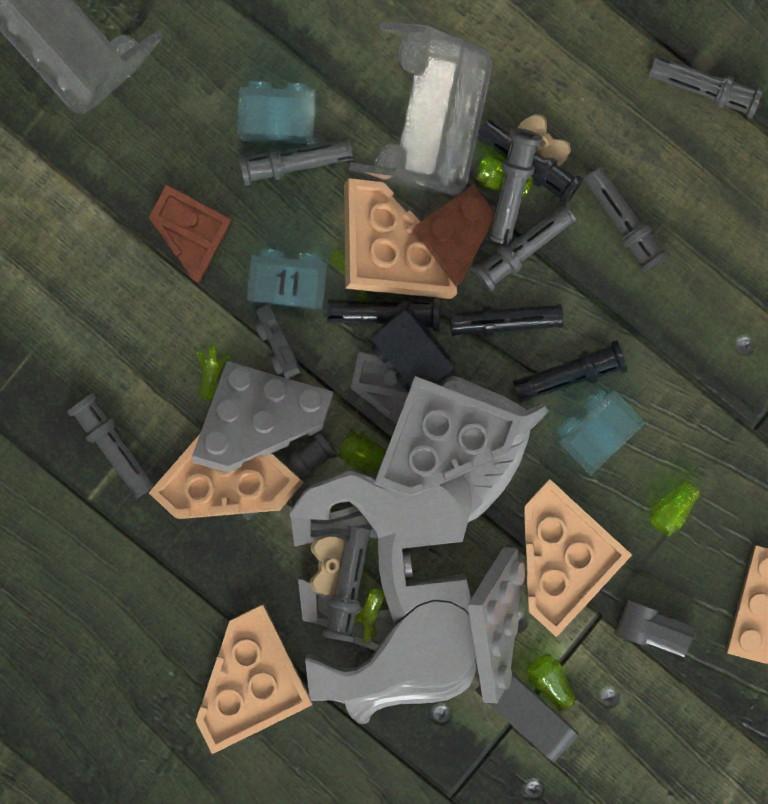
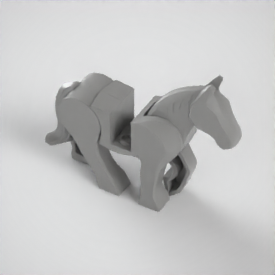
M450 376L444 378L438 385L522 416L508 455L411 498L374 485L375 478L351 469L308 487L295 505L290 506L289 515L292 522L294 547L313 543L315 539L323 536H332L344 540L347 534V526L371 530L370 537L377 539L379 572L382 588L389 607L376 609L361 606V610L356 612L352 635L355 637L354 643L375 651L372 657L361 665L345 669L314 655H306L305 663L310 701L334 700L345 703L350 717L357 723L366 724L375 711L384 707L398 704H423L447 701L470 687L476 672L477 663L475 662L476 655L468 610L471 595L465 574L406 580V577H413L410 551L403 552L402 549L463 542L467 523L485 512L511 481L522 460L530 430L549 412L545 404L526 410L510 399L460 377ZM349 501L355 505L330 512L331 507L340 502ZM303 577L299 578L298 584L303 621L327 627L331 609L328 605V599H331V596L334 595L329 596L312 591L309 585L310 580Z

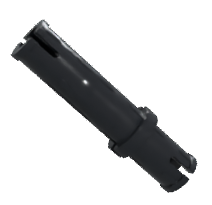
M562 304L491 310L490 306L483 307V311L450 313L451 336L484 333L485 337L493 336V332L552 327L563 328L564 325ZM541 316V319L510 321L511 318ZM503 320L499 323L471 324L472 321Z

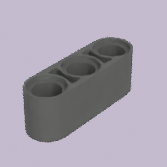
M511 672L512 679L509 689H505L497 704H488L547 758L555 763L580 735ZM479 685L475 691L482 697L481 686Z

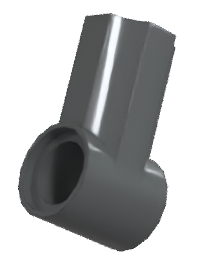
M627 599L614 634L645 646L647 643L684 657L692 642L695 627L689 625V623L662 615L655 608Z

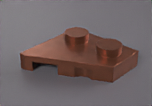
M167 185L164 187L149 216L150 221L183 264L193 281L200 284L233 220Z
M472 185L413 228L414 232L455 286L463 281L494 219L495 212L477 188Z

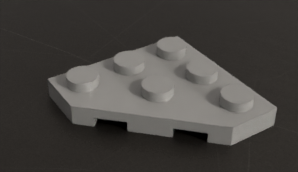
M227 361L194 449L192 462L229 473L242 467V463L259 455L264 457L289 446L290 441L308 434V436L322 431L334 392Z
M415 376L374 485L411 498L508 455L522 416Z
M503 547L468 603L483 703L497 704L505 689H509L511 685V663L514 640L518 631L517 616L521 585L525 577L524 564L519 562L518 548Z

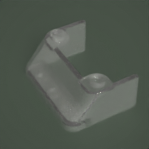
M0 0V31L63 102L77 114L87 113L121 85L144 63L163 37L158 30L140 43L126 35H120L109 42L73 0Z
M380 21L379 29L402 38L399 48L400 63L406 71L415 74L400 145L387 144L382 147L376 157L375 166L350 162L349 170L391 183L443 194L458 195L465 189L468 182L477 140L476 136L479 131L492 69L491 56L486 49L427 25Z

